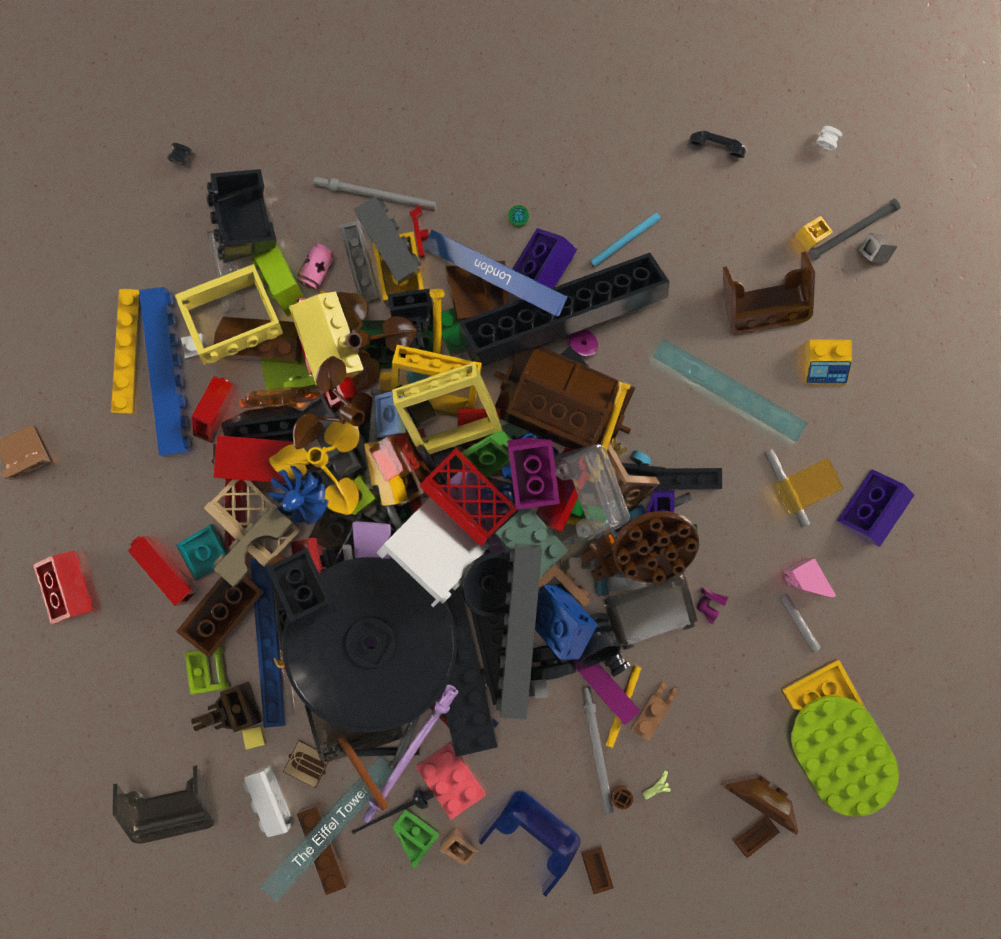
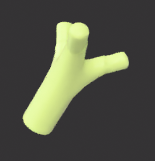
M664 771L663 776L654 786L642 792L646 800L660 792H670V788H666L669 784H664L668 775L667 771Z

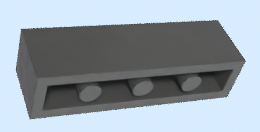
M376 196L354 208L355 214L398 285L420 273L418 266L421 263L416 254H410L407 249L410 245L405 236H399L397 230L400 228L394 218L389 219L386 212L389 210L383 200L378 201Z

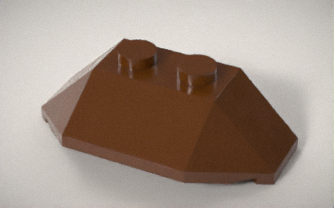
M748 775L725 780L721 783L725 789L797 835L798 827L793 804L787 798V792L779 787L776 790L769 786L771 782L761 775L758 778Z

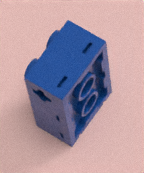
M542 585L537 600L536 632L560 660L580 659L598 624L562 585Z

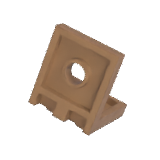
M610 443L602 467L605 468L604 476L601 475L600 470L598 476L600 478L599 483L586 479V483L599 507L614 509L635 508L660 484L656 477L628 475ZM599 447L589 456V458L593 459L592 464L586 470L589 475Z
M556 564L539 579L538 592L542 585H546L555 577L582 606L585 607L590 602L587 598L590 594L581 585L577 587L573 583L575 578L567 570L562 572Z

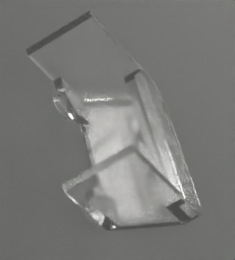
M595 444L554 455L556 475L562 480H573L586 515L585 519L577 523V532L562 541L564 545L594 539L628 523L630 519L629 511L607 451L603 446Z

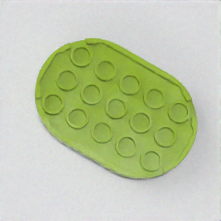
M839 695L817 698L808 703L798 713L791 732L792 748L821 800L835 812L846 816H865L883 808L891 800L897 789L899 768L893 752L870 713L857 701Z

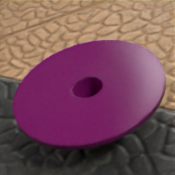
M582 329L574 332L569 337L570 346L580 356L589 357L598 350L596 337L587 330Z

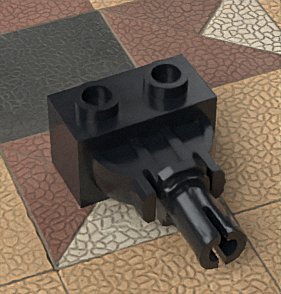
M430 288L388 294L391 317L399 316L406 318L412 322L417 330V335L411 344V348L417 349L418 346L419 350L425 351L421 329H423L424 335H427V328L430 321H433Z

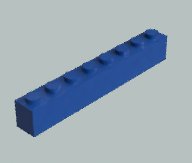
M165 287L139 290L159 456L167 457L189 454L188 448H191L190 437L186 436L188 419L183 411V407H186L185 396L181 395L183 378L178 370V366H181L179 354H176L178 337L173 330V325H176L174 313H171L173 296Z

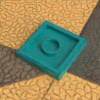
M214 524L206 526L176 544L195 581H199L214 572L216 567L215 561L222 554L224 556L228 554Z

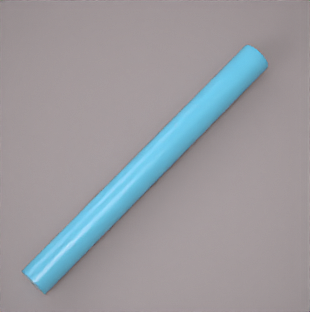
M657 212L591 259L590 263L592 266L596 267L661 219Z

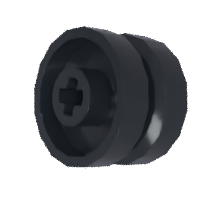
M548 645L533 648L532 663L541 662V664L531 667V680H550L576 673L575 662L571 659L560 660Z

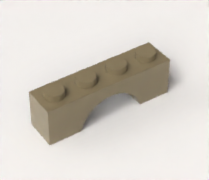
M273 505L270 509L266 507L259 514V521L255 525L251 523L244 530L246 535L241 540L237 538L229 547L231 551L226 556L222 554L214 563L216 565L214 571L233 588L248 573L245 564V554L249 546L262 538L279 540L292 526V522Z

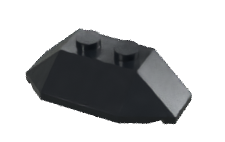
M288 405L246 410L223 421L221 427L224 436L294 442V425L303 416V412Z

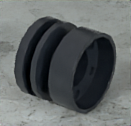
M605 613L589 615L598 625L580 659H578L581 666L599 664L615 656L621 650L616 634L610 633L613 628L611 623H608L609 619Z

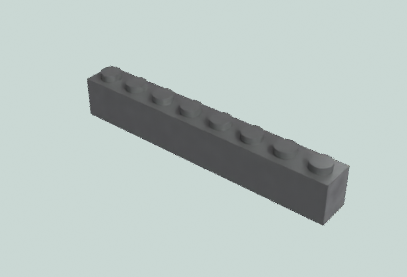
M515 543L514 549H510L509 561L513 562V570L508 571V583H511V592L506 593V605H509V613L504 615V626H507V634H503L502 647L506 648L505 655H501L500 668H504L503 676H499L498 689H501L502 693L501 697H497L496 710L500 711L501 718L527 720L542 556L541 545Z

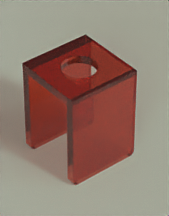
M405 433L387 436L369 449L385 482L392 480L397 475L400 478H404L421 466Z

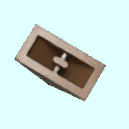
M456 828L441 842L439 848L441 852L463 866L479 851Z

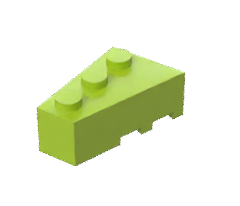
M276 244L274 249L254 254L251 260L255 268L261 270L259 276L264 285L268 284L269 288L266 290L272 301L276 299L288 316L291 314L289 307L293 303H297L298 298L305 297Z

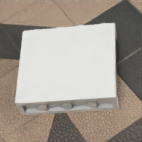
M429 498L377 551V554L382 559L389 554L436 599L431 604L434 607L439 601L443 604L451 596V593L448 591L451 588L456 590L463 581L461 577L465 575L468 567L477 558L485 555V551L490 545L485 542L480 546L435 501Z

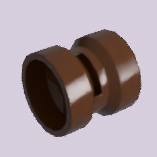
M617 785L612 789L611 799L618 809H627L632 805L633 795L627 786Z

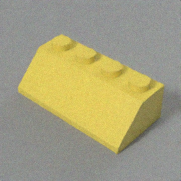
M336 291L317 294L289 307L315 383L319 367L330 356H335L345 363L347 369L346 377L354 378L364 370L358 352L351 349L347 344L350 330Z

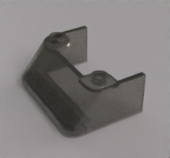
M197 765L193 766V778L185 784L186 790L146 799L145 795L139 791H131L124 794L118 784H113L112 814L133 843L143 844L208 829L214 825V813L207 781Z

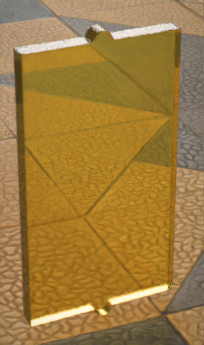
M829 458L775 484L781 496L780 500L784 502L790 515L843 489L837 476L838 471L834 470Z

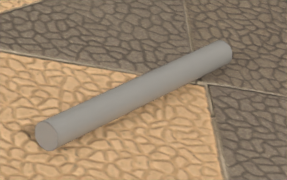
M773 449L765 452L802 527L809 525L810 522Z

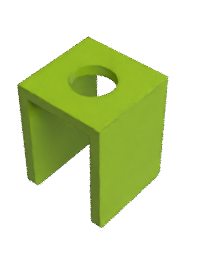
M358 476L353 480L358 490L362 493V499L358 502L353 515H359L361 509H364L365 513L363 514H366L381 502L380 496H374L366 486V476Z

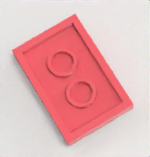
M451 742L415 766L451 820L486 796V793L460 756H455L454 747Z

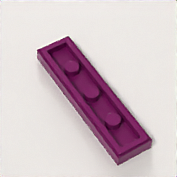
M571 659L575 662L576 670L624 725L641 712L600 664L581 666L578 659Z

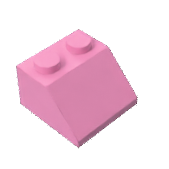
M804 558L784 570L786 573L784 578L790 587L793 586L794 589L833 598L836 596L815 558Z

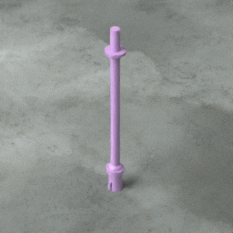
M447 685L439 699L433 704V712L380 790L384 798H386L440 715L449 711V705L458 694V690H455V687ZM373 796L369 797L370 807L362 817L365 822H370L377 810L382 811Z

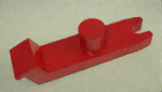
M417 205V208L409 213L413 220L418 253L421 258L425 257L422 239H427L429 232L428 229H419L418 218L423 215V212L419 205Z

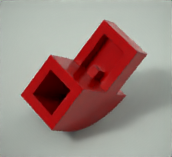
M345 377L340 385L335 386V389L349 403L358 394L351 377ZM331 388L323 393L334 412H337L345 405L331 391Z

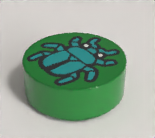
M522 205L513 206L508 214L510 223L515 227L524 226L529 220L527 208Z

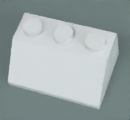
M268 765L247 774L244 777L243 786L245 791L251 795V806L254 813L259 815V827L262 833H266L267 837L288 832L294 822L272 766Z

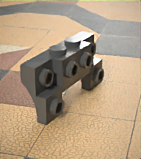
M323 394L313 399L307 408L302 411L303 415L312 413L316 418L318 416L341 418L340 415L338 417L335 415L328 399ZM321 420L323 430L317 441L322 449L323 447L328 448L332 446L325 442L324 434L328 426L334 421ZM335 448L333 451L326 452L328 461H330L326 467L338 482L362 468L355 455V449L344 453ZM322 468L317 471L325 484V488L334 484Z

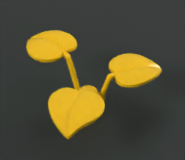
M333 422L328 426L324 434L325 442L332 445L331 447H323L322 449L313 447L307 452L304 448L296 449L294 444H291L269 458V462L277 472L282 469L286 470L289 478L292 480L296 479L290 466L297 467L302 472V477L306 474V465L311 463L316 467H321L334 482L333 485L328 486L325 490V499L328 500L327 507L334 512L350 515L355 510L359 500L357 485L349 478H343L338 482L325 465L328 462L326 452L337 448L340 452L345 453L353 450L358 445L360 440L358 426H353L348 422H345V424Z

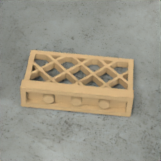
M233 479L204 509L235 539L241 540L246 535L244 533L245 528L242 525H247L248 527L251 524L250 510L263 511L266 508L265 502L270 506L268 507L269 509L272 505L275 508L278 507L251 481L243 480L247 484V493H235V484L239 480ZM250 487H251L256 493H250ZM235 495H247V508H236ZM250 495H259L262 498V507L250 508ZM223 496H232V508H224L218 502ZM236 510H247V523H239L236 520ZM292 522L291 527L295 531L289 537H281L277 540V549L272 554L266 549V540L272 538L259 539L262 540V544L256 540L249 546L247 551L263 567H267L270 560L275 555H278L300 533L301 529Z

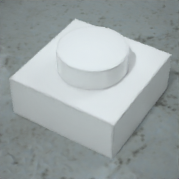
M200 333L198 335L205 349L203 334ZM182 337L181 341L185 358L198 357L199 354L192 337Z

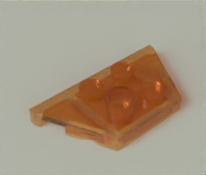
M298 387L252 391L249 395L245 396V399L240 400L241 408L260 406L267 408L280 404L293 407L299 402L312 401L320 396V392H310L309 389Z

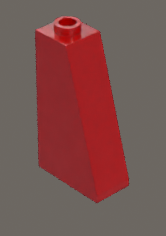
M138 536L130 543L132 547L128 552L174 606L185 605L199 591L191 580L148 536Z

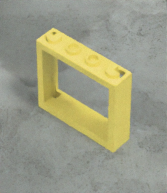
M254 264L175 295L203 365L214 363L218 359L234 355L238 351L254 347L258 343L274 339L278 335L283 334ZM255 284L271 322L204 349L189 310Z
M475 362L392 390L394 406L416 448L423 444L429 454L502 431L499 415ZM471 385L475 386L488 417L421 438L406 407Z

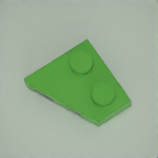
M407 809L403 811L393 825V829L397 837H399L412 867L416 868L438 838L439 833Z

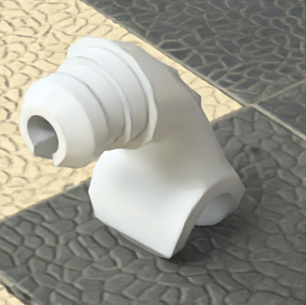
M613 576L607 579V588L610 591L639 589L645 585L644 582L634 581L626 576Z

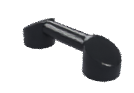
M699 131L690 135L689 143L694 146L704 147L707 140L730 147L728 154L733 157H745L746 149L736 139L708 131Z

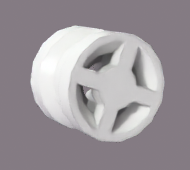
M824 126L821 131L822 136L818 138L816 143L826 150L834 151L837 148V140L841 138L842 132L834 127Z

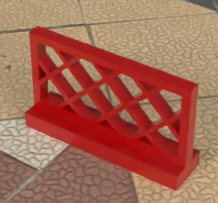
M457 448L419 485L480 546L517 510L516 505ZM455 455L462 460V469H450V460ZM438 472H447V484H438L433 477ZM450 472H462L463 484H450ZM465 472H474L478 476V484H465ZM450 487H463V499H454L450 495ZM465 487H478V499H466ZM481 487H489L493 491V499H481ZM466 502L478 503V514H469L466 511ZM481 503H493V514H481ZM496 503H506L511 509L506 514H496ZM481 518H494V526L487 531L481 526Z

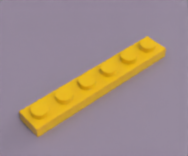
M119 289L111 413L134 414L141 312L139 290Z

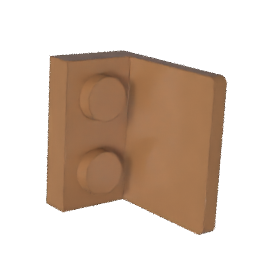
M29 425L0 439V457L6 469L1 471L4 479L14 480L51 462L33 425Z

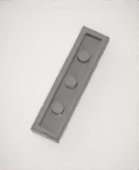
M357 220L339 225L357 294L364 297L367 304L380 301L360 221Z

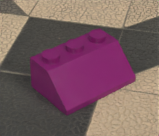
M537 438L508 440L507 446L516 509L560 504L552 440Z

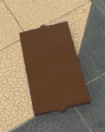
M457 265L445 266L457 321L490 311L482 278Z

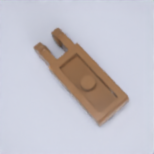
M664 680L660 683L655 693H652L631 727L633 732L650 741L669 710L671 702L678 693V689L674 687L669 692L665 701L659 698L667 685V682Z

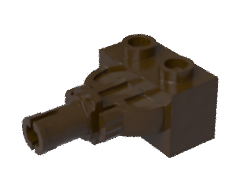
M248 682L220 692L221 696L215 704L208 706V711L217 708V710L191 719L192 725L202 722L193 727L195 731L222 722V724L214 726L216 730L221 728L233 729L234 733L262 722Z

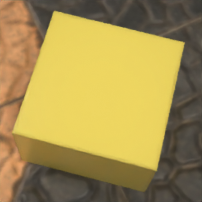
M262 725L242 730L246 749L266 744Z

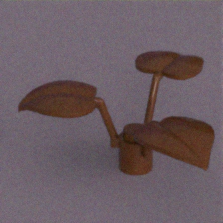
M337 292L336 294L348 327L353 329L352 333L347 337V344L356 352H361L358 355L364 370L352 378L356 390H361L375 383L380 375V363L378 360L370 358V353L362 348L367 347L370 340L386 337L387 347L395 352L397 345L410 347L417 335V330L412 322L406 318L395 316L388 318L383 323L384 334L369 336L367 332L359 331L363 325L361 320L365 319L369 312L365 298L356 293Z
M335 356L327 358L319 367L316 374V385L322 392H326L331 388V391L345 404L339 411L341 418L318 416L316 418L312 413L301 416L293 429L294 447L296 449L309 445L320 436L323 430L321 420L340 422L342 424L348 422L353 426H359L371 419L372 397L370 395L360 392L349 403L335 389V386L340 385L344 381L347 373L345 363Z

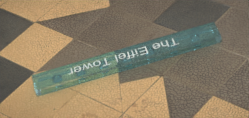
M379 756L367 769V772L378 789H380L394 769ZM361 777L260 886L275 902L286 893L372 798V794Z

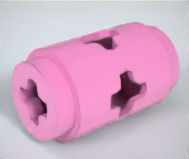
M315 243L314 247H311L297 274V281L315 290L317 286H320L334 259L332 257L334 252L324 245Z

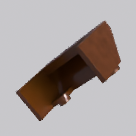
M806 251L801 252V269L788 272L784 278V285L744 292L743 284L739 281H733L727 266L723 267V294L729 324L735 334L808 321L813 316L815 271Z

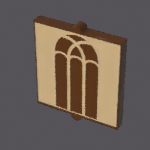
M298 740L293 752L289 754V760L283 772L316 788L322 775L326 774L325 769L332 756Z

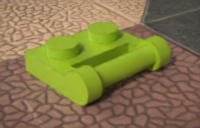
M223 646L218 647L213 653L217 684H212L209 660L200 650L184 653L190 695L229 688L224 671Z

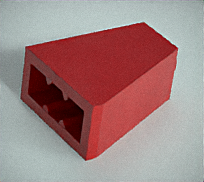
M213 376L191 416L193 436L213 443L233 396V383L229 380Z

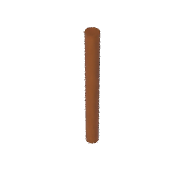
M341 735L337 738V741L381 810L386 809L389 805L345 735Z

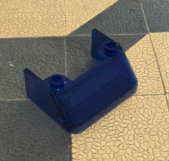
M517 790L511 794L481 832L479 843L482 845L495 828L503 834H512L519 825L553 852L547 860V868L551 875L542 885V894L546 897L570 866L580 847V837L577 832L526 791Z

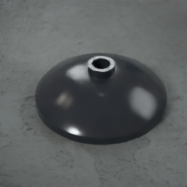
M488 553L477 558L468 567L462 581V595L465 603L473 612L481 616L492 617L500 615L509 609V605H506V593L511 592V583H508V571L513 570V562L509 561L510 557L501 553Z

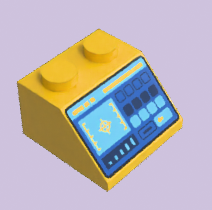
M808 340L805 343V384L846 385L852 363V340Z

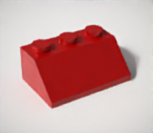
M75 550L50 556L33 565L51 625L93 611L92 600L88 596L86 580L82 576L80 560L76 556Z

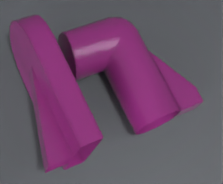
M702 587L701 592L707 597L702 596L697 609L706 616L709 623L713 624L719 615V611L708 606L711 599L725 606L729 596L714 593Z

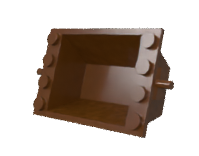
M542 346L516 354L513 364L509 366L506 374L495 371L494 376L503 380L500 387L501 392L495 404V408L500 409V419L527 431L534 432V434L541 437L549 438L553 442L580 452L587 457L600 446L620 380ZM632 385L630 389H627L610 444L612 439L616 438L619 430L627 434L631 431V428L622 425L625 417V410L636 388Z

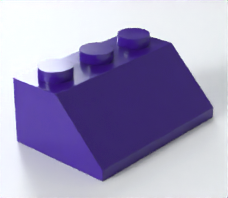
M537 228L512 269L549 288H553L562 277L578 249L563 236Z
M872 469L837 521L861 538L880 547L914 497V494L905 484Z

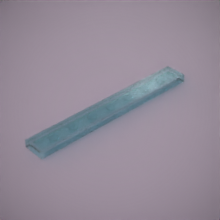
M666 339L662 340L653 356L655 359L794 441H798L808 424Z

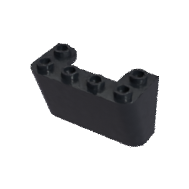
M261 169L210 174V182H207L208 207H212L213 212H210L211 224L216 225L214 239L219 245L217 247L218 258L223 260V263L276 247L273 223L268 221L264 203L265 186Z

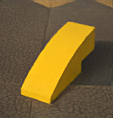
M381 440L364 444L371 485L379 486L382 506L408 501L400 471Z

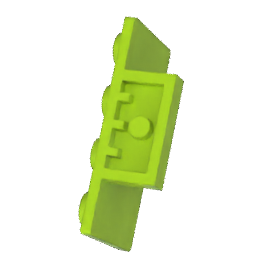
M303 352L301 364L260 361L268 397L318 388L313 375L308 373Z

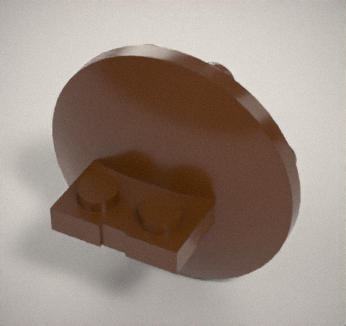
M670 511L646 513L628 522L617 534L613 544V558L619 571L629 579L644 583L660 584L685 572V569L693 562L698 553L699 536L692 522L681 514Z

